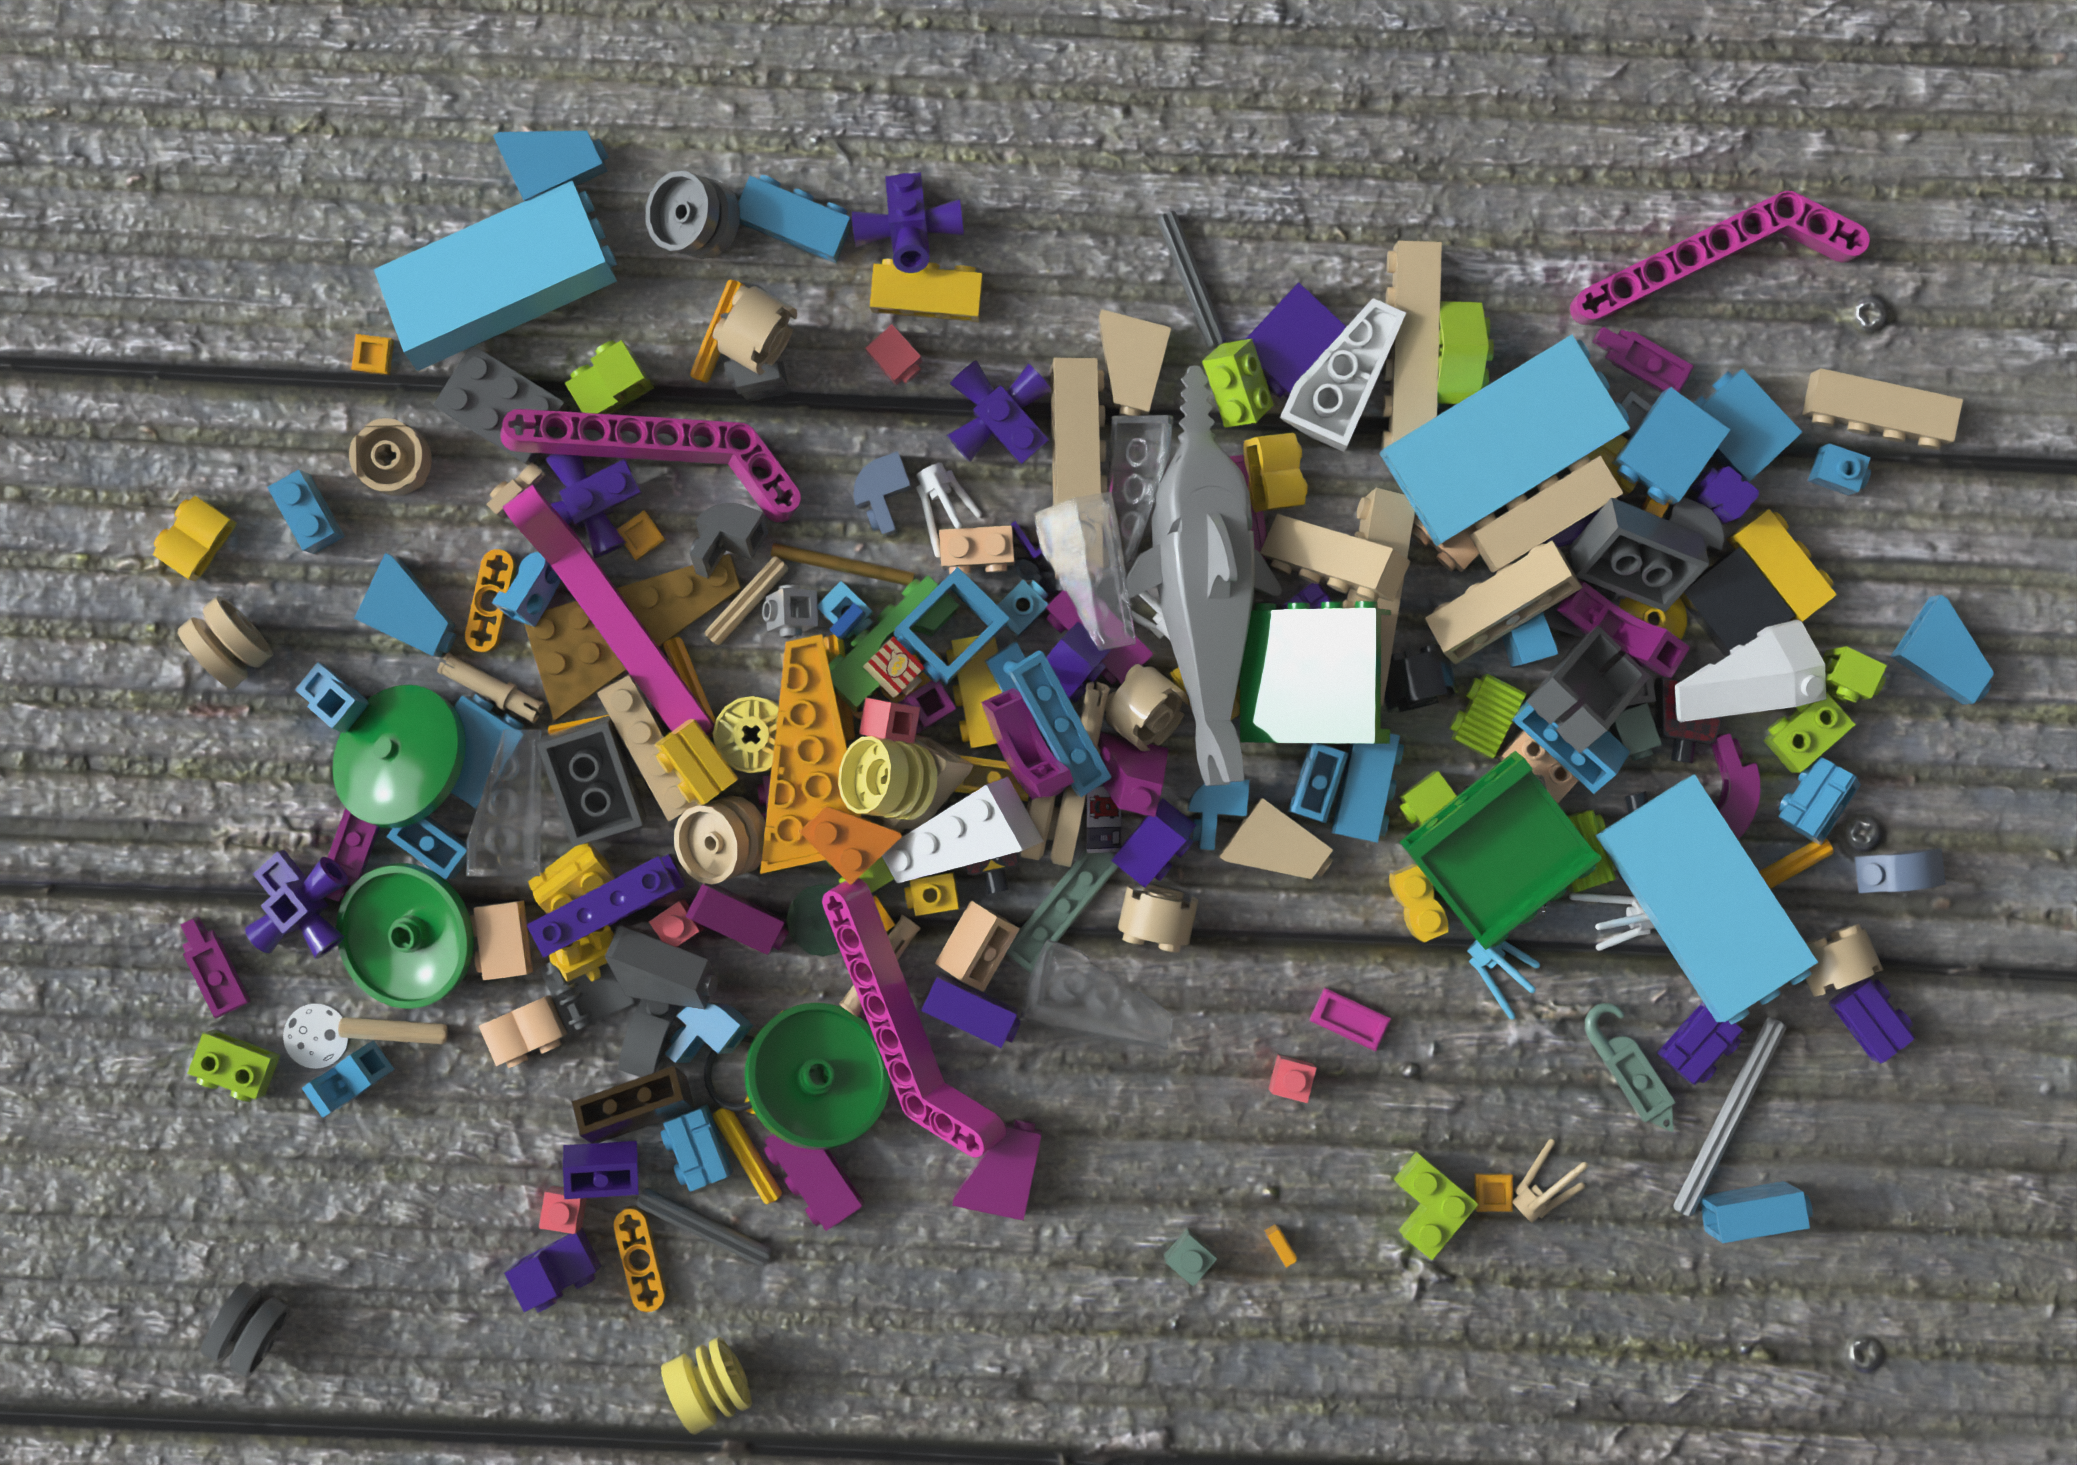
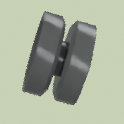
M681 170L668 173L659 179L651 190L646 204L645 222L650 237L658 246L695 258L708 259L715 258L726 251L735 239L739 226L740 208L735 194L727 184Z
M245 1281L242 1282L232 1292L212 1323L202 1344V1355L219 1363L231 1354L230 1369L245 1378H249L260 1366L277 1340L288 1317L290 1306L274 1297L268 1299L260 1306L262 1300L261 1290Z

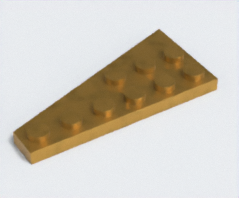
M726 554L723 555L709 579L696 574L694 566L691 565L616 589L658 647H660L665 641L677 636L686 627L712 611L742 588L732 555ZM577 601L545 610L535 627L524 624L554 721L559 720L568 711L590 698L599 689L627 671Z

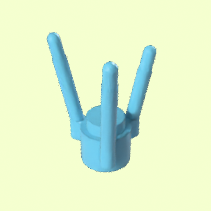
M1476 940L1467 950L1472 956L1469 963L1478 970L1508 1018L1513 1020L1515 1019V1013L1484 965H1487L1490 969L1496 964L1500 965L1530 993H1534L1536 988L1503 958L1506 954L1503 950L1536 969L1540 967V963L1506 941L1496 947H1489L1485 950Z

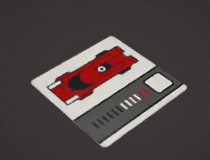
M1097 787L1087 793V853L1118 852L1121 847V809L1117 807L1104 787Z

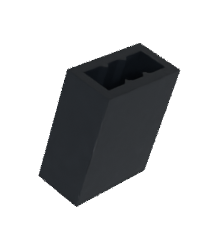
M1741 547L1730 550L1706 569L1679 597L1686 609L1725 657L1731 654L1730 650L1738 645L1745 646L1758 637L1757 633L1764 628L1785 623L1795 616Z

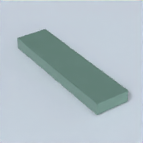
M1086 848L1018 931L1006 954L1028 972L1032 973L1118 868L1111 861L1115 855L1112 852L1087 853Z

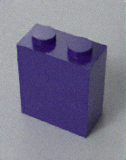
M1298 282L1246 339L1252 338L1269 390L1278 398L1284 395L1288 399L1294 384L1338 338L1346 326Z
M940 972L921 1010L999 1048H1002L1005 1040L1010 1043L1013 1042L1021 1024V1020L1016 1018L1017 1008Z

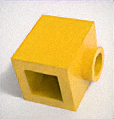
M954 872L910 880L911 887L904 888L907 908H914L915 916L960 908Z

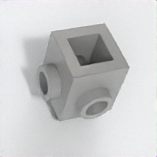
M799 585L779 586L778 591L766 596L762 613L764 620L767 621V632L780 633V638L795 639L801 638L803 632L817 627V590L801 589Z

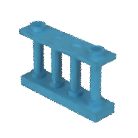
M1013 642L985 660L1001 692L1011 688H1015L1020 692L1046 746L1056 759L1070 769L1074 780L1071 786L1076 795L1083 797L1112 778L1042 651L1038 650L1025 658L1018 643Z

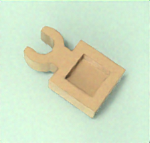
M530 463L515 480L512 479L509 483L503 481L496 486L490 493L492 499L486 505L496 515L504 518L507 514L503 509V505L532 484L536 486L546 474L536 464Z

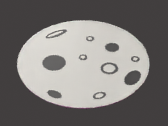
M317 1003L302 1006L293 1012L288 1018L283 1032L284 1045L290 1057L304 1067L315 1069L324 1068L336 1062L344 1053L348 1038H341L338 1034V1025L342 1016L335 1009Z

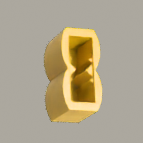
M1285 433L1259 436L1245 440L1243 443V455L1249 475V493L1254 511L1262 512L1304 505L1308 486L1300 470L1302 448L1295 434Z
M194 495L190 500L185 499L175 511L177 519L170 529L162 530L154 541L156 549L153 556L187 579L196 582L208 568L216 552L226 542L237 522L202 498Z
M1411 864L1390 873L1389 883L1395 899L1404 907V920L1411 934L1416 939L1425 943L1448 933V920L1445 911L1433 899V885L1416 864Z

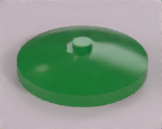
M398 685L384 689L367 699L369 703L367 708L346 733L341 732L333 757L334 785L343 805L357 818L381 828H400L412 825L434 812L453 790L460 776L466 751L464 727L460 716L452 704L439 694L425 687Z
M394 863L382 866L356 880L346 892L339 907L336 929L345 936L344 940L338 945L343 964L356 984L377 1001L397 1008L412 1009L424 1007L446 997L464 979L471 963L474 947L471 919L459 894L437 873L410 863Z
M804 1003L788 1008L776 1015L755 1037L749 1049L745 1065L746 1091L757 1117L778 1138L805 1149H832L845 1145L861 1136L880 1116L890 1089V1076L870 1026L859 1016L856 1017L846 1009L828 1003Z

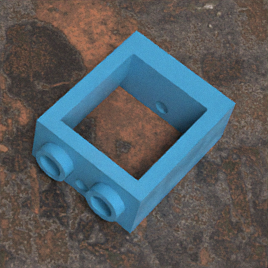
M957 567L895 628L894 635L912 655L914 654L924 664L925 668L922 671L933 682L937 683L941 680L947 685L1008 624L1010 618ZM952 590L988 628L957 659L947 666L910 629L948 591Z

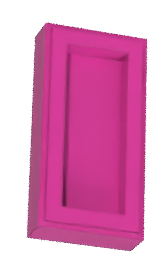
M1324 987L1309 1020L1376 1052L1391 1018Z

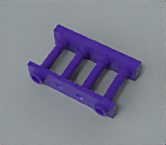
M667 854L662 858L657 856L527 924V927L544 958L606 925L610 926L687 885L671 854Z

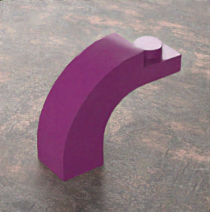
M1578 580L1582 588L1563 599L1557 611L1573 622L1572 625L1586 635L1598 625L1621 647L1617 653L1618 655L1623 657L1625 654H1628L1639 666L1662 676L1672 678L1690 647L1667 629L1649 624L1627 613L1587 583Z
M1011 688L981 702L992 733L1008 766L1032 800L1038 797L1055 796L1061 793L1065 786L1074 783L1070 769L1056 759L1046 746L1034 718L1018 690Z
M1730 733L1717 735L1714 744H1710L1722 779L1721 795L1715 806L1736 838L1739 839L1750 826L1757 811L1760 799V776L1756 763L1741 765L1740 759L1743 758V752L1740 743L1736 738L1732 739Z

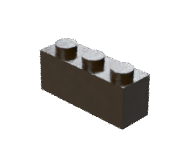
M675 1066L571 1101L579 1135L590 1143H601L695 1110L687 1076Z

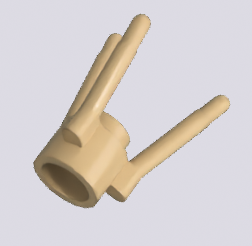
M1554 1139L1548 1140L1523 1181L1513 1189L1518 1196L1512 1203L1531 1223L1538 1217L1542 1219L1550 1210L1585 1188V1184L1581 1182L1550 1200V1198L1588 1167L1587 1162L1579 1164L1545 1193L1536 1184L1531 1189L1529 1188V1185L1555 1145Z

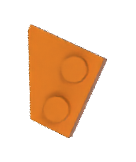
M828 805L799 831L850 885L902 837L898 830L889 829Z

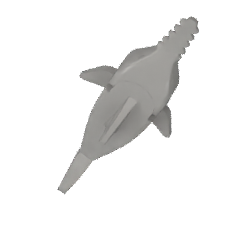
M1194 365L1190 366L1187 374L1181 378L1182 383L1186 386L1185 390L1180 393L1186 401L1185 404L1180 406V410L1185 414V417L1179 422L1184 432L1178 436L1181 444L1156 492V507L1152 517L1153 548L1144 551L1138 556L1119 591V596L1123 600H1128L1157 586L1168 635L1196 721L1195 741L1200 772L1206 786L1229 785L1230 782L1244 781L1241 747L1236 729L1230 719L1246 646L1254 589L1272 597L1279 596L1282 589L1261 554L1254 549L1253 531H1251L1250 493L1242 471L1215 442L1216 435L1210 430L1215 421L1208 416L1212 405L1206 401L1211 392L1204 387L1208 382V377L1203 374L1200 366Z

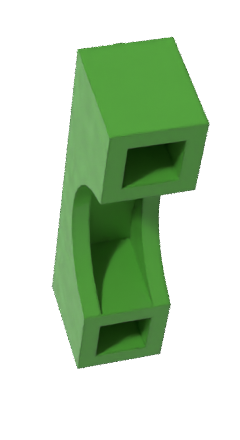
M929 575L921 582L917 578L913 580L902 592L905 598L896 607L892 603L889 604L876 618L880 623L871 632L864 629L851 642L854 649L845 658L839 654L829 663L835 693L855 713L864 705L865 698H871L881 688V685L862 666L881 649L886 641L895 636V628L938 586ZM946 593L910 630L932 637L957 612L959 605Z

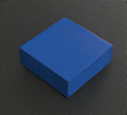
M853 603L829 630L840 640H844L866 617V613Z

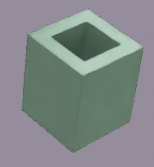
M1648 703L1624 709L1610 726L1612 735L1631 751L1629 755L1632 761L1652 755L1651 748L1661 745Z
M1188 1228L1164 1254L1166 1264L1193 1287L1217 1260L1215 1251Z

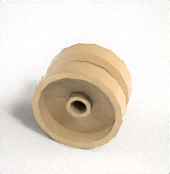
M217 595L203 607V615L206 621L191 617L178 628V635L193 657L210 675L229 689L236 688L248 677L245 664L259 668L273 656L269 644L257 628L239 609L222 596Z
M1068 786L1063 792L1060 807L1054 806L1055 796L1038 797L1033 799L1032 802L1028 801L1026 810L1044 842L1023 850L1021 857L1034 860L1041 859L1044 854L1046 840L1049 839L1054 840L1050 856L1053 864L1071 867L1086 795L1080 797L1076 795L1072 786Z
M730 795L704 805L689 808L678 819L674 831V847L679 862L691 877L701 883L712 885L756 870L762 861L766 823L756 806L743 797Z

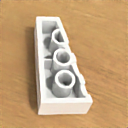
M1006 777L985 785L906 834L886 851L882 857L896 883L1023 851L1044 841L1011 781Z

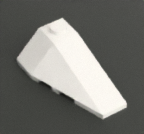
M1373 298L1294 384L1280 418L1309 437L1344 452L1406 312Z
M1793 620L1766 627L1757 633L1758 637L1745 646L1738 645L1731 649V654L1715 665L1709 663L1676 684L1677 720L1685 722L1784 709L1826 699L1825 663L1802 621Z

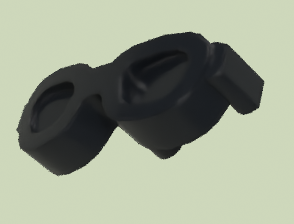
M1018 557L1014 563L1017 575L1021 579L1032 580L1034 578L1036 581H1039L1040 586L1046 592L1060 591L1065 584L1062 582V579H1055L1054 571L1041 569L1035 561L1028 557Z

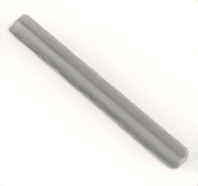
M1771 1017L1766 1019L1674 1203L1676 1211L1689 1217L1694 1214L1786 1030V1025L1783 1022Z

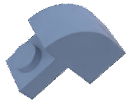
M898 451L868 463L860 471L854 484L855 505L859 509L871 504L872 509L866 511L873 531L880 530L883 537L897 533L885 499L912 489Z
M1941 848L1855 857L1859 893L1910 891L1946 884Z

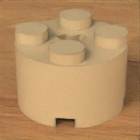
M742 285L733 297L732 305L734 307L727 319L722 318L717 323L712 337L718 340V351L758 375H762L765 373L762 366L765 363L772 366L785 349L793 332V329L787 325L790 317L795 320L797 319V310L757 286L747 288Z
M383 418L369 422L358 435H355L349 449V461L355 475L369 488L386 495H405L422 487L431 469V450L424 436L412 427L395 419ZM393 451L397 454L396 459L392 460L391 464L385 462V457L391 456Z
M1136 664L1127 672L1125 681L1118 690L1107 696L1105 706L1106 721L1108 725L1139 750L1148 751L1150 749L1147 745L1153 742L1159 746L1178 727L1184 716L1179 710L1182 702L1188 705V695L1155 668Z
M1135 883L1128 884L1118 924V929L1124 932L1123 940L1143 945L1145 940L1159 943L1158 947L1162 950L1180 952L1181 945H1188L1190 942L1198 899L1192 896L1191 902L1182 900L1184 893L1177 890L1147 885L1146 888L1143 887V890L1139 891L1134 890Z
M1860 924L1846 926L1831 932V941L1827 942L1824 937L1806 943L1818 961L1817 964L1809 968L1812 974L1806 978L1814 997L1826 994L1825 990L1832 987L1837 990L1874 975V972L1883 970L1865 928L1861 929Z

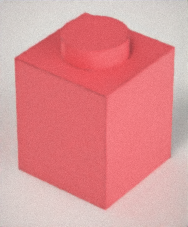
M893 324L865 348L867 354L895 385L901 381L907 384L921 371L919 365L923 362L922 357Z
M865 698L859 734L886 738L892 741L914 743L920 707Z
M685 899L678 901L649 921L662 942L677 948L705 929L703 925L685 917L690 908Z
M1277 1054L1269 1091L1277 1096L1308 1103L1317 1068L1313 1063Z
M551 1186L544 1193L539 1228L576 1234L583 1225L587 1198L564 1199V1187Z

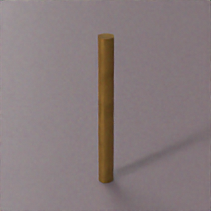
M773 543L771 549V557L776 556L779 559L906 586L914 580L915 575L914 572Z

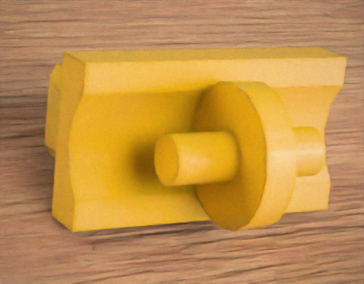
M606 925L550 954V962L560 970L567 982L584 974L591 981H595L601 977L599 967L608 963L605 955L614 934L611 928Z

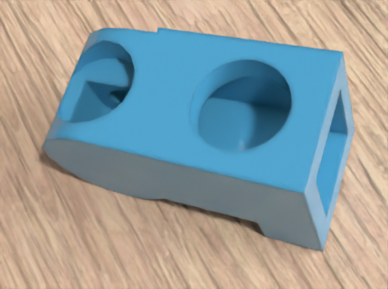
M539 552L531 553L521 562L519 573L506 593L499 591L492 604L510 619L535 627L554 596L561 579Z

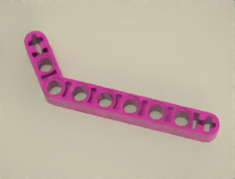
M1784 191L1585 288L1572 300L1570 313L1572 318L1579 324H1593L1778 232L1841 263L1849 262L1865 252L1870 242L1869 234L1860 224L1794 191ZM1778 203H1784L1789 207L1791 212L1790 218H1783L1779 215L1777 211ZM1745 219H1752L1758 225L1757 234H1751L1745 229ZM1810 219H1815L1821 223L1822 235L1811 231L1809 226ZM1712 235H1720L1724 238L1726 242L1725 250H1718L1714 247ZM1846 237L1851 239L1849 245L1853 248L1850 250L1846 248L1847 241L1844 239ZM1681 250L1692 254L1694 259L1693 266H1686L1680 261L1679 252ZM1654 266L1659 269L1662 275L1660 282H1653L1648 278L1647 267ZM1616 282H1622L1629 288L1628 298L1617 296L1614 291V284ZM1601 296L1603 297L1604 302L1600 303L1595 309L1584 310L1583 304L1585 302L1591 303Z
M514 409L508 412L503 420L500 433L501 442L506 448L515 452L728 464L764 514L774 522L789 520L801 500L800 492L756 431L745 423ZM514 426H521L523 435H516ZM535 426H540L538 437H534ZM558 427L563 430L565 436L559 439L552 438L548 435L546 429ZM587 429H594L601 434L602 439L598 441L589 440L583 432ZM625 431L633 432L639 441L628 443L622 439L620 434ZM669 434L673 437L675 444L664 445L658 440L657 435ZM705 436L711 442V446L706 448L700 447L694 441V437ZM730 439H742L746 443L747 448L744 450L736 449L731 444ZM752 468H764L768 473V478H757L753 474ZM778 499L779 501H781L783 499H786L788 504L786 505L784 503H781L780 505H778L775 502V500Z
M532 484L503 505V509L508 517L552 566L670 730L673 732L685 721L695 719L707 736L711 734L715 726L712 719L577 534L541 492Z
M860 878L851 885L844 881L827 891L823 896L822 903L904 1113L914 1122L973 1158L980 1157L1004 1139L1006 1135L1004 1122L994 1112L944 1082L868 885Z

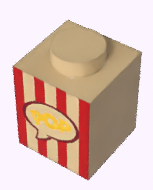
M894 636L862 666L893 698L901 691L907 696L922 681L917 675L925 668Z

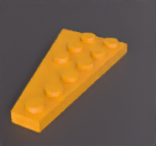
M822 634L785 642L760 874L826 860L799 832L826 805L862 818L861 814L855 813L846 806L841 798L839 789V768L847 751Z

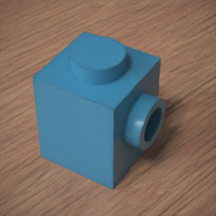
M1830 443L1819 447L1808 482L1847 496L1855 494L1860 489L1863 490L1869 481L1871 469L1867 467L1870 457Z

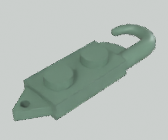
M1601 1003L1594 1006L1585 1018V1031L1589 1040L1603 1059L1602 1061L1641 1120L1645 1123L1650 1121L1673 1132L1672 1105L1676 1102L1637 1043L1630 1037L1625 1036L1614 1037L1607 1041L1598 1027V1019L1602 1014L1610 1012L1619 1018H1623L1624 1012L1612 1003ZM1668 1119L1669 1123L1664 1125V1120Z

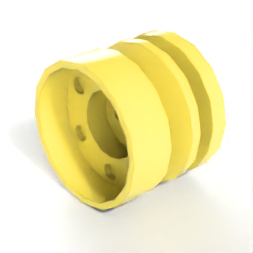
M755 696L738 698L725 706L717 717L713 731L715 747L726 763L735 770L747 773H762L772 770L779 708L777 703ZM747 727L754 729L759 727L761 729L757 734L761 739L758 743L755 741L747 743L745 741L748 733L745 731Z
M867 736L853 742L844 754L839 768L838 784L844 803L857 814L914 820L924 814L932 803L937 789L938 773L935 760L927 748L916 743L894 742L886 738Z
M719 1336L710 1340L709 1349L703 1344L696 1348L698 1365L694 1363L689 1355L684 1353L661 1366L662 1378L669 1399L679 1419L693 1435L717 1423L715 1406L726 1417L730 1418L736 1412L735 1406L737 1409L744 1411L752 1405L745 1372L736 1355L731 1351L724 1339Z

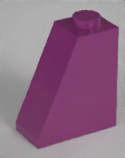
M1100 732L1098 742L1100 757L1112 777L1102 785L1119 809L1155 817L1164 783L1168 748L1149 744L1147 747L1150 750L1141 751L1126 738Z
M703 883L685 916L767 955L772 952L773 948L780 951L789 934V931L784 929L787 923L786 919L718 884Z
M1015 1119L1014 1124L1006 1123L1004 1139L981 1156L955 1192L952 1206L1024 1221L1042 1130L1035 1129L1036 1123L1022 1119Z

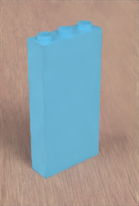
M573 180L374 269L403 352L417 371L617 282L611 268L616 266L617 262L609 245L602 246L600 240L606 238V235L597 217L591 219L589 213L595 211L586 190L579 193Z
M1573 334L1387 446L1379 453L1436 546L1630 429L1627 424L1629 416L1619 402L1614 403L1608 393L1610 386L1602 372H1595L1588 360L1591 358L1590 352L1582 340L1576 341Z
M1695 774L1680 781L1595 835L1716 1022L1729 1021L1730 1024H1734L1750 1014L1747 1009L1749 1006L1757 1001H1760L1762 1005L1768 1003L1781 994L1778 988L1789 981L1792 985H1795L1812 974L1809 968L1817 964L1818 961Z

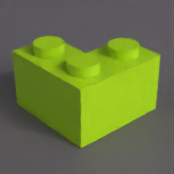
M1440 301L1437 403L1458 404L1488 386L1489 370L1485 366L1486 361H1492L1494 341L1489 339L1490 317H1484L1481 302Z
M611 340L595 350L597 355L590 358L594 366L590 367L589 364L579 367L570 374L572 379L565 382L582 413L612 414L654 389L633 351L622 340L617 343Z
M1416 1151L1394 1178L1400 1187L1420 1203L1398 1231L1430 1260H1433L1479 1204Z

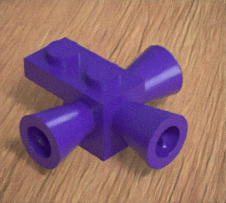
M921 172L885 176L888 214L852 211L856 248L891 237L895 267L905 273L919 272L928 265L930 259L928 254L930 253L928 232L964 235L960 199L925 210Z
M977 360L965 367L950 382L951 386L977 405L973 409L974 415L977 418L946 435L969 462L973 460L991 435L997 441H1000L1021 465L1049 442L1048 438L1022 410L1023 407L1052 391L1047 382L1029 363L1007 392L1001 385L997 389H993Z
M550 455L546 462L566 486L565 489L559 491L563 500L551 503V505L567 524L573 521L575 525L581 528L586 527L593 558L602 557L624 546L627 542L607 518V515L614 512L613 507L642 494L627 461L623 459L587 477L582 456Z
M285 850L277 851L253 873L271 896L261 905L267 914L245 928L248 939L257 949L264 953H272L286 933L300 929L314 958L318 959L332 951L344 940L345 936L319 915L329 906L323 898L348 883L346 873L334 860L322 857L309 876L306 877Z

